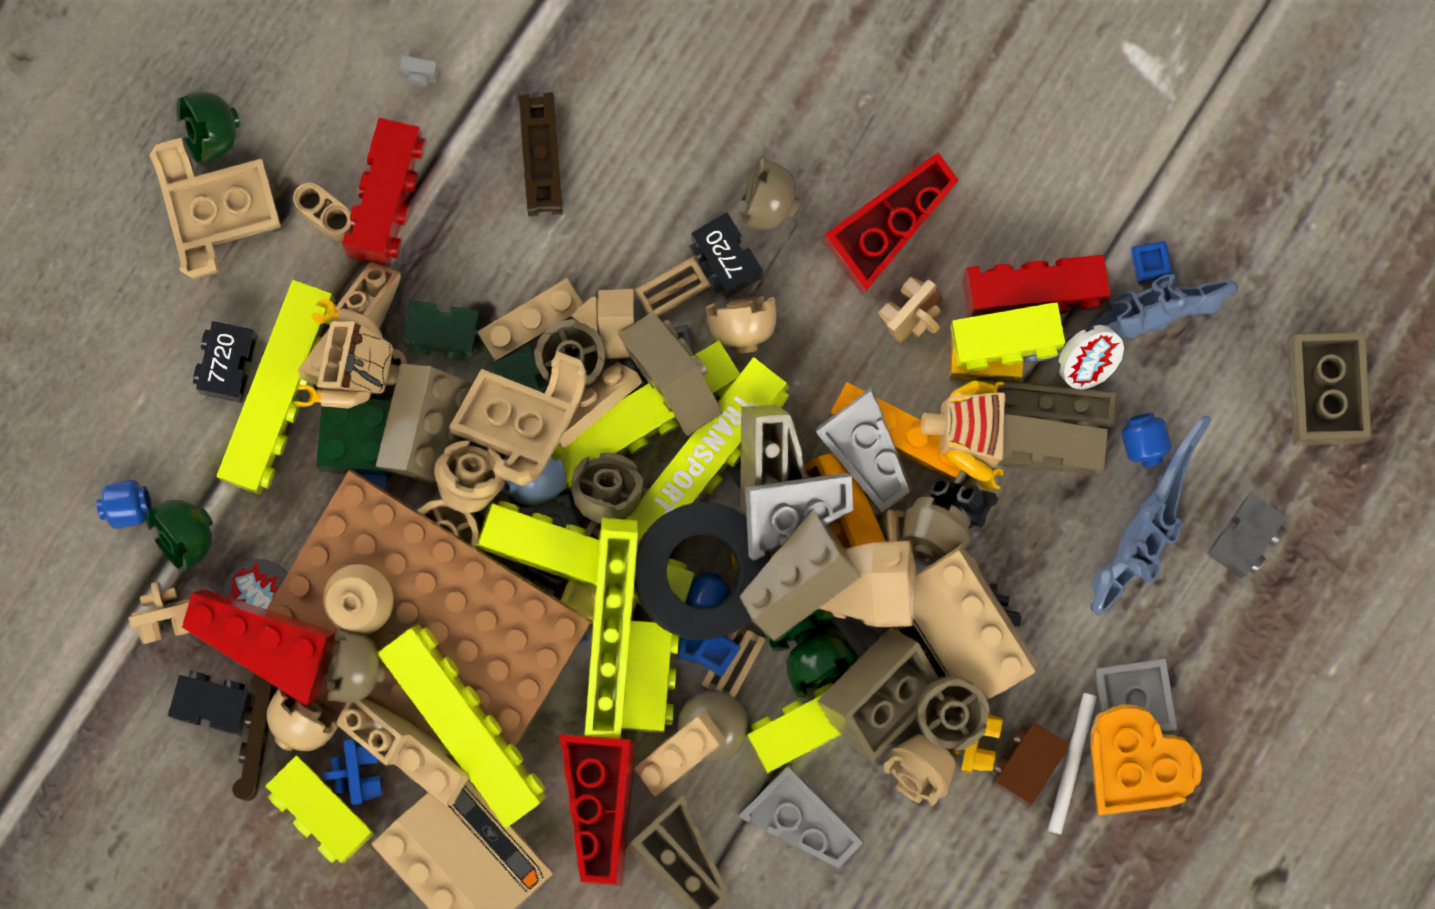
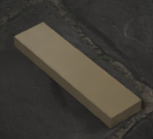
M977 378V381L990 384L1002 381ZM1002 381L1004 387L997 389L998 393H1005L1004 414L1025 415L1037 419L1057 418L1064 420V423L1077 425L1080 421L1099 423V427L1111 429L1115 426L1117 392L1090 389L1080 390L1071 387Z

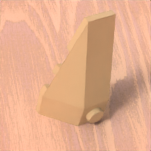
M873 542L845 549L861 577L819 607V609L833 612L834 616L844 619L846 616L861 619L864 621V624L874 627L912 626L916 563L910 542Z

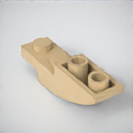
M370 262L335 309L340 311L341 308L369 316L379 329L397 290L401 278L400 272ZM329 329L298 369L301 379L316 385Z
M366 698L355 702H347L335 723L385 765L395 764L444 806L454 804L469 777V774L449 759L451 753L439 742L405 719Z

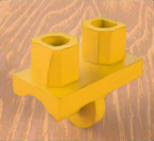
M988 714L987 728L983 736L999 739L1003 719ZM978 740L975 744L965 748L961 767L962 772L973 774V770L993 771L996 752L978 748ZM951 748L949 749V753L953 755H959L960 750H953Z

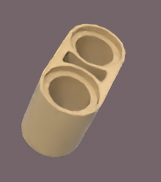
M304 183L296 189L293 198L294 204L304 219L335 241H343L345 233H353L350 231L351 212L336 198L314 183ZM309 195H317L320 197V201L315 208L306 209L302 206L304 198ZM335 216L346 217L347 223L342 229L334 230L329 227L330 221Z

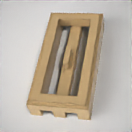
M693 256L633 291L646 314L654 312L659 318L711 289V284ZM693 268L695 273L646 299L644 294ZM700 280L701 284L657 309H652L651 306Z
M743 627L727 636L728 639L734 641L737 634L742 635L743 638L739 644L741 649L717 686L711 683L715 676V673L711 670L708 671L701 686L708 690L726 691L724 687L748 642L751 640L756 644L733 687L728 692L732 697H736L766 641L765 638Z

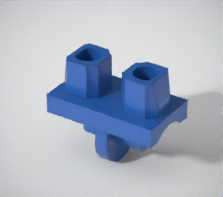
M354 739L343 741L347 770L342 768L341 757L330 758L332 772L323 773V781H333L335 794L346 792L344 779L348 778L351 804L354 807L365 805L364 801L383 796L380 776L361 779L360 765L378 763V758Z

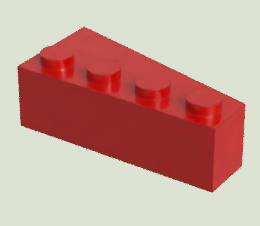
M378 118L367 156V165H371L370 172L364 171L359 183V198L362 199L361 205H353L350 215V231L353 233H345L342 242L349 259L367 263L373 262L385 267H390L392 258L398 259L402 239L397 238L400 225H406L410 211V205L405 203L408 191L414 192L418 179V172L414 171L416 158L422 159L426 146V139L422 138L419 126Z
M939 152L821 237L861 294L870 288L877 277L959 181Z
M1104 255L1061 258L1055 261L1056 266L1050 267L1048 261H1030L1021 265V269L1014 270L1010 263L997 264L994 268L986 270V273H980L979 266L967 267L962 284L968 318L1056 302L1058 303L1060 314L1067 313V308L1081 306L1083 311L1099 309L1103 307L1102 303L1107 302L1110 297Z
M206 589L191 593L182 624L183 629L307 706L317 700L336 632Z
M559 734L570 800V815L572 816L574 827V842L580 882L623 887L636 743L622 739Z

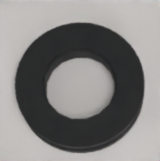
M711 502L686 504L671 510L657 519L641 538L636 549L635 591L639 602L648 616L669 633L692 640H708L723 637L736 632L752 620L740 595L771 560L769 550L765 551V555L755 560L749 557L747 517L735 509ZM692 535H709L721 540L732 551L737 563V582L732 593L721 604L711 608H695L682 602L672 592L667 579V562L673 548L683 539Z

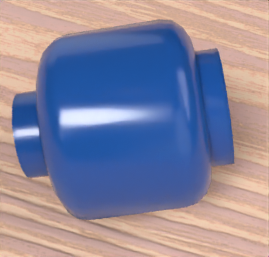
M1146 413L1129 418L1127 420L1128 425L1122 429V438L1128 459L1133 462H1142L1143 467H1151L1162 463V456L1170 452L1172 448L1165 421L1162 418L1155 417L1154 413Z
M135 480L106 485L102 491V498L97 499L96 502L100 519H106L108 524L114 529L143 524L146 512L152 509L151 497L147 487H141Z
M703 572L700 576L692 579L685 603L695 608H711L721 604L731 594L729 585L721 581L720 575L712 572Z

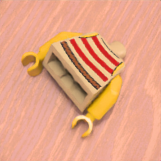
M975 380L952 391L950 397L941 404L940 414L923 413L921 417V434L940 435V453L948 455L950 462L978 480L979 485L984 490H1000L1001 486L995 483L994 477L1003 476L1004 474L1002 469H992L990 467L997 465L1003 459L1004 404L1006 398L1005 393L997 392V389L1004 387L1002 381L993 384Z

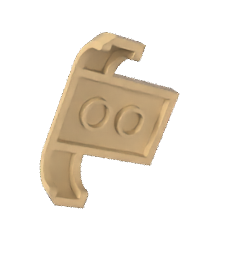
M182 138L156 144L150 153V159L159 179L181 264L179 269L187 277L196 279L219 272L214 245L281 227L262 158L195 176Z
M558 351L551 362L552 374L545 394L481 369L449 426L451 434L484 447H490L499 453L509 456L507 461L498 459L493 468L494 474L521 486L536 480L541 475L579 406L584 393L586 372L582 361Z

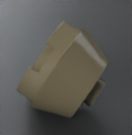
M920 497L916 499L913 507L908 508L905 512L902 541L910 542L912 553L918 559L933 564L960 544L965 548L970 543L969 533L971 530L968 527L971 521L962 511L954 506H951L948 511L942 507L932 505L935 498Z

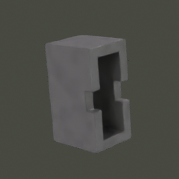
M1251 493L1244 499L1230 519L1236 525L1232 530L1227 527L1225 531L1221 532L1207 552V555L1240 578H1243L1249 572L1255 575L1266 559L1261 554L1267 545L1275 546L1286 531L1281 525L1287 517Z

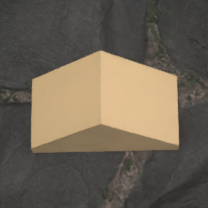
M633 289L598 290L599 336L604 344L605 360L631 359L618 334L635 323Z

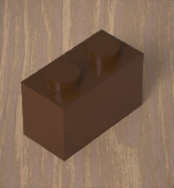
M1032 722L1028 728L1023 725L1019 728L1011 741L1016 746L1009 758L1002 755L992 771L997 776L992 784L1028 807L1032 806L1070 746L1035 722Z

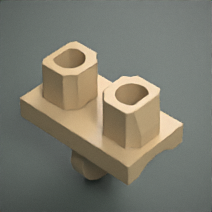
M910 277L900 290L902 295L909 301L902 308H899L890 301L879 311L881 320L889 329L893 339L899 344H902L911 333L919 337L925 329L933 334L940 329L934 319L942 312L937 305L943 298L937 292L936 284L929 279L923 283L914 277Z
M160 582L151 583L152 594L140 596L142 606L155 604L156 607L133 612L132 616L128 617L131 628H137L143 644L162 639L159 621L171 618L175 636L190 633L182 628L190 599L166 604L165 601L177 598L176 589L172 588L163 591Z

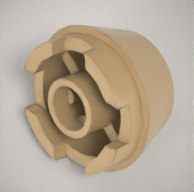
M459 441L449 445L445 449L444 454L438 458L434 468L442 500L452 509L465 513L484 509L502 490L505 484V479L496 476L493 471L498 459H502L500 455L490 447L485 451L479 447L470 446L471 441Z
M354 564L339 569L331 576L324 589L323 605L327 617L337 629L368 635L379 630L389 619L393 609V593L389 582L379 571L370 566Z
M920 734L889 751V758L883 765L885 774L892 772L899 782L895 787L901 793L916 803H920L923 798L927 799L931 806L935 805L939 798H944L947 795L956 768L953 757L945 748L935 746L925 735Z

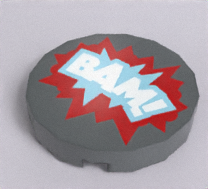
M252 559L243 562L230 572L224 584L223 595L267 609L287 572L280 565L266 559Z

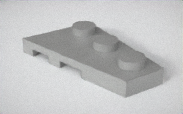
M873 387L869 388L816 428L818 436L881 512L888 509L910 492V484Z

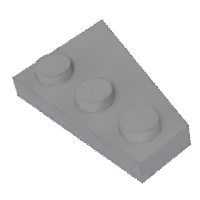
M848 473L745 487L749 557L755 560L765 555V551L779 544L783 546L813 509L826 523L853 511L852 476Z
M787 766L738 816L837 868L864 843L850 826L790 766Z

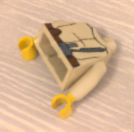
M329 299L319 300L316 305L324 307L328 315L323 316L319 313H313L311 315L312 319L319 324L326 323L330 319L337 321L330 323L317 387L322 388V392H316L314 388L308 385L299 386L295 390H306L310 398L306 403H294L299 407H307L314 402H318L323 407L351 408L368 401L371 394H382L386 384L394 385L397 382L399 368L390 364L393 347L392 344L382 339V333L369 316L341 308L340 311L336 310L334 304Z

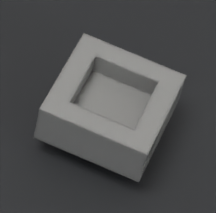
M402 55L400 71L402 77L407 78L408 83L418 86H427L428 82L437 84L439 68L436 61Z

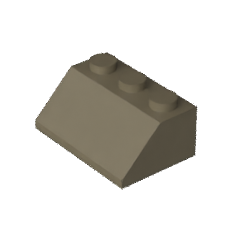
M889 628L817 702L831 725L868 761L873 762L916 718V704L921 692L931 682L939 678L919 643Z

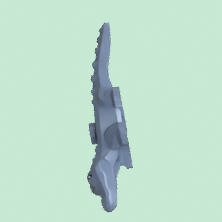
M1167 274L1156 279L1152 283V288L1138 294L1129 290L1122 291L1109 301V311L1082 330L1089 332L1094 330L1092 326L1104 325L1109 326L1121 339L1127 337L1134 338L1136 335L1149 331L1163 330L1169 323L1179 317H1186L1191 314H1216L1220 311L1224 300L1230 295H1235L1239 288L1233 280L1204 283L1197 287L1179 288L1176 275ZM1072 337L1065 339V345ZM1062 350L1058 351V356L1052 358L1037 359V355L1025 356L1023 358L1024 361L1033 363L1046 360L1051 361L1059 358Z
M1201 417L1187 433L1182 443L1175 447L1174 456L1165 463V473L1157 479V487L1149 492V497L1139 505L1137 513L1123 530L1119 549L1114 554L1113 560L1092 579L1091 584L1095 591L1094 601L1090 604V609L1094 614L1098 616L1104 614L1121 597L1125 586L1135 576L1142 578L1146 583H1152L1157 579L1161 568L1159 556L1164 546L1178 541L1182 521L1175 515L1185 472L1199 440L1211 422V417Z

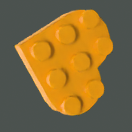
M1122 704L1109 708L1095 717V724L1091 730L1090 747L1098 815L1170 807L1186 800L1185 797L1193 792L1196 784L1199 785L1202 766L1196 751L1185 738L1162 734L1160 725L1148 709L1137 705Z

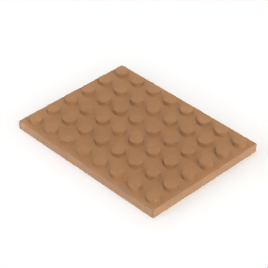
M353 470L347 472L267 607V610L337 632L339 629L330 622L323 605V594L328 580L339 569L349 565L361 564L376 569L390 584L393 593V609L387 622L379 630L366 636L373 640L380 652L410 628L418 624L422 629L425 627L429 629L438 642L436 646L438 651L444 658L447 656L455 663L459 670L457 677L465 687L470 686L477 693L481 701L479 704L480 708L486 716L491 715L496 719L502 729L500 733L502 738L508 745L513 744L515 747L592 623V620ZM334 641L331 654H334L335 650H339L340 642ZM328 661L317 700L341 714L347 702L327 700L328 693L332 690L326 689ZM385 665L383 681L376 682L372 692L365 698L405 719L446 748ZM450 755L449 759L460 767L454 757Z

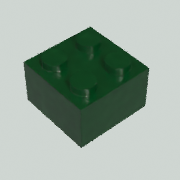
M369 399L351 408L321 406L316 467L321 472L347 474L349 470H353L356 473L387 475L391 477L390 471L376 467L392 401Z

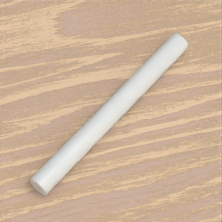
M1083 693L1048 827V831L1061 835L1097 699V696Z

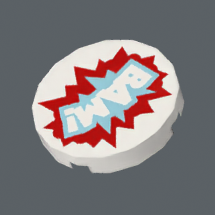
M1096 325L1092 326L1094 330L1089 332L1082 330L1076 333L1061 351L1058 360L1061 364L1060 370L1058 369L1059 375L1072 388L1083 390L1095 387L1115 372L1120 364L1124 352L1123 341L1109 326Z

